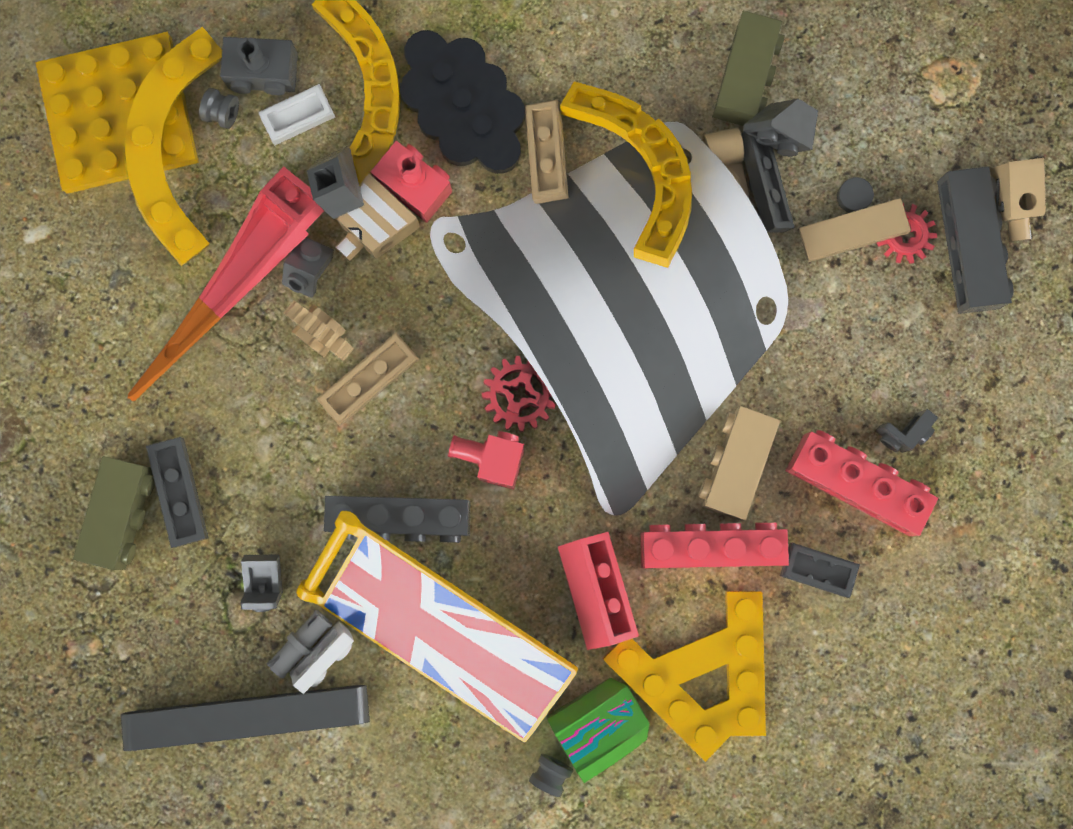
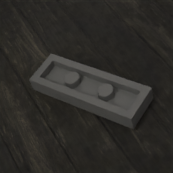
M742 132L741 136L744 145L743 160L749 175V186L754 194L758 216L767 233H784L794 229L793 219L773 147L760 144L756 141L755 137Z
M177 437L146 446L171 548L209 539L184 438Z

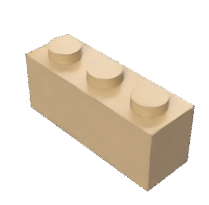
M742 406L735 409L734 413L728 412L722 427V432L727 433L723 445L715 447L710 464L715 466L711 479H704L698 497L703 499L701 507L738 521L746 520L781 420Z

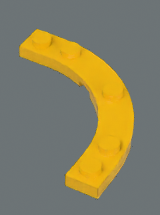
M315 0L311 4L314 11L346 41L353 51L363 74L365 92L364 117L362 126L350 146L360 186L368 174L371 175L370 171L392 146L396 135L400 111V90L396 66L381 30L356 0Z
M203 26L173 47L149 71L132 102L125 133L126 172L137 207L147 225L181 266L203 251L210 243L185 215L171 193L162 164L161 140L167 115L178 96L196 78L221 61V48Z
M574 81L560 104L561 115L592 123L616 133L629 142L647 163L655 184V201L650 217L634 247V257L668 268L682 241L691 213V172L680 143L660 119L654 120L650 115L643 112L640 104L622 95Z

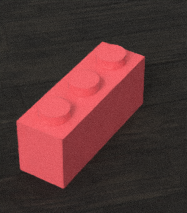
M609 532L558 546L587 650L611 646L638 637L639 634Z

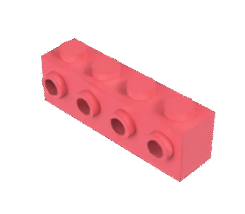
M816 430L815 433L811 431L803 435L785 470L786 472L908 536L921 535L938 500V497L929 493L930 487L917 480L911 479L910 482L901 479L897 476L899 472L896 469L883 463H879L877 466L867 461V455L856 448L848 446L847 449L836 445L834 443L836 439L828 433Z
M741 523L720 524V531H706V524H684L685 531L671 532L670 525H649V532L640 533L641 568L789 566L788 530H777V523H755V530H742Z

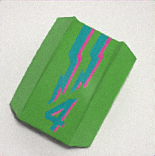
M612 678L603 681L547 715V720L555 736L584 783L644 743L648 737L650 724L629 687Z

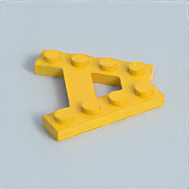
M725 591L726 628L652 659L633 639L617 643L602 658L705 762L730 736H766L762 591ZM727 664V700L703 709L679 686Z

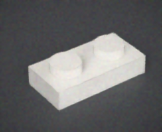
M338 621L312 648L313 651L308 656H304L289 672L293 686L304 694L310 687H316L326 676L327 669L336 660H342L349 653L354 640L350 630L344 624Z

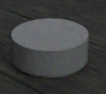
M859 177L846 180L837 192L839 206L848 213L867 208L872 203L874 191L870 183Z

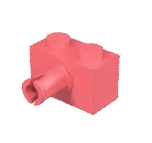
M395 141L370 173L399 202L427 223L452 193L451 184L448 181L450 176L439 166L434 165L431 168L423 162V155L410 144L404 147L398 141Z
M498 431L497 437L488 435L485 443L454 435L448 457L479 464L478 468L480 469L477 477L480 481L514 490L525 449L524 444L519 443V436Z

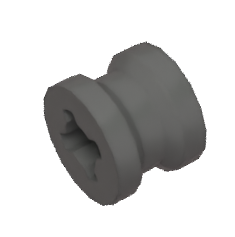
M208 88L200 103V119L205 122L215 121L218 122L220 127L230 129L238 114L239 98L232 94L224 96L220 94L219 90Z
M541 754L539 758L540 766L537 772L532 773L529 782L552 796L561 797L564 791L562 785L565 779L571 777L573 769L554 757Z

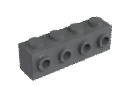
M989 166L948 171L937 181L958 314L1001 309L1012 303L1011 298L1013 297L1014 288L1012 280L1007 276L1006 263L1008 261V251L1006 246L1002 244L1000 234L1002 216L996 210L994 198L997 192L996 181L991 177Z
M325 496L324 532H333L336 528L335 521L341 511H350L358 517L364 526L387 541H390V534H404V541L425 542L426 535H440V542L461 543V536H470L471 501L464 499ZM348 534L345 540H355V535Z

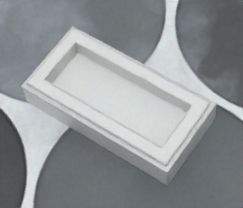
M320 84L258 112L274 146L335 118Z

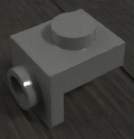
M306 237L292 250L284 261L282 284L296 293L312 298L316 293L318 279L333 259L334 249Z
M926 409L917 412L901 432L889 422L880 425L876 432L882 436L880 441L887 448L894 452L900 451L903 453L913 450L917 444L923 445L933 435L935 429L932 428V425L938 417Z
M244 555L241 560L244 595L240 602L241 609L253 610L255 612H266L276 609L283 593L280 555Z

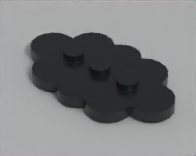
M421 30L414 33L407 40L404 47L405 59L410 70L401 80L400 95L404 105L411 111L418 113V124L421 132L430 139L439 140L440 151L450 164L467 166L478 160L487 171L495 174H503L513 170L521 157V145L515 133L518 132L525 121V106L518 95L507 91V78L504 71L496 65L486 63V56L482 46L473 39L458 38L447 44L444 38L436 32Z

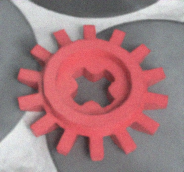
M912 204L910 211L905 212L911 229L910 232H914L915 237L910 238L908 243H903L901 236L877 242L878 246L889 245L890 248L884 253L886 257H889L893 251L897 252L896 263H901L903 255H906L909 264L914 263L913 254H916L923 260L926 258V255L922 249L932 251L935 247L927 241L928 239L937 238V233H929L928 228L936 224L934 220L925 223L924 218L928 215L926 210L920 215L915 214L917 205Z

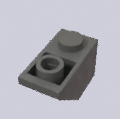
M799 98L771 103L745 123L743 131L755 137L758 143L773 147L779 155L797 156L798 152L813 150L818 110Z
M348 146L318 159L307 170L313 200L333 219L364 206L351 150Z

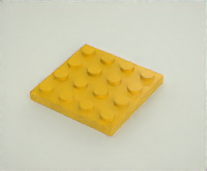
M168 32L35 62L62 191L66 194L129 179L125 164V133L128 115L134 97L149 71L173 48L172 38ZM184 92L174 102L163 127L161 156L164 171L199 163Z

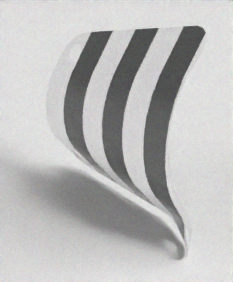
M665 122L664 124L674 134L681 147L687 149L692 155V160L688 164L691 172L692 202L688 226L668 268L634 257V247L652 212L656 191L653 176L647 163L629 142L619 145L568 173V199L535 204L531 193L508 206L496 210L463 216L440 217L434 221L430 231L434 252L452 283L503 328L544 382L579 445L600 505L605 512L614 516L622 515L634 507L779 335L784 325L788 308L787 286L779 259L752 203L723 162L690 128L679 122ZM447 233L460 235L465 241V250L460 253L448 251L444 244V235ZM766 296L774 300L777 308L774 321L768 325L760 323L756 316V305L762 297Z

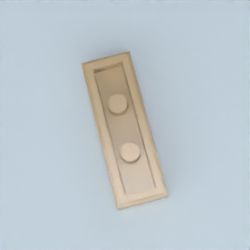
M556 99L526 105L525 113L532 199L535 204L568 199L560 103Z
M901 198L799 228V234L808 262L905 235L911 231Z
M395 332L319 396L317 400L335 422L341 426L414 365L419 358Z

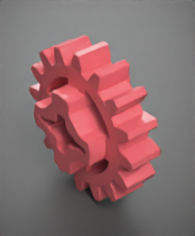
M516 356L515 364L510 365L506 359H503V369L501 371L495 367L490 369L494 379H484L483 383L490 388V391L482 393V399L491 400V403L485 407L487 413L496 412L493 418L495 424L499 423L502 419L505 420V429L508 431L512 428L513 424H518L519 431L524 432L525 424L530 423L531 427L535 430L538 428L536 419L539 417L544 421L549 419L545 412L546 408L555 409L556 404L549 400V397H552V395L529 361L527 364H522L520 356ZM520 372L519 377L509 382L502 380L511 373ZM533 376L540 382L543 395L534 391L531 384ZM520 386L525 387V394L530 397L528 399L521 398L520 402H515L514 394L509 391H518ZM496 393L506 398L508 402L506 412L499 406ZM530 406L538 408L528 416L519 417L521 411Z

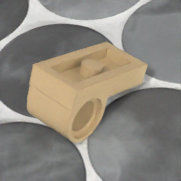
M739 128L703 134L701 140L723 162L747 197H749L742 166L744 145Z

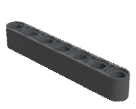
M367 685L310 690L304 694L292 692L144 709L120 714L123 751L336 728L370 722Z

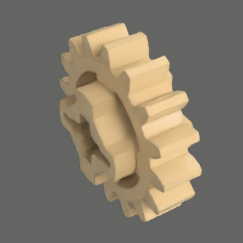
M293 300L283 314L296 324L291 332L322 357H325L330 351L344 361L354 348L341 337L346 330L316 305L313 304L307 310Z

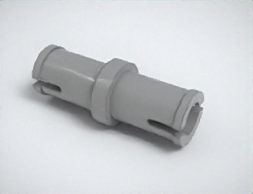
M315 610L296 633L291 632L287 636V643L267 662V666L277 676L284 678L303 655L308 656L313 651L311 648L313 644L332 626V623L321 612Z

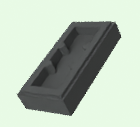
M795 543L789 544V566L782 567L781 577L842 597H851L860 564Z

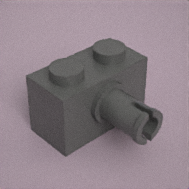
M223 37L220 77L228 89L240 94H248L251 90H260L277 96L284 95L285 92H295L298 52L292 40Z

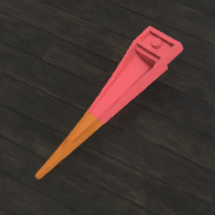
M284 166L259 192L233 243L205 289L168 343L128 393L127 398L132 401L139 398L309 235L306 230L324 210L313 200L310 187Z

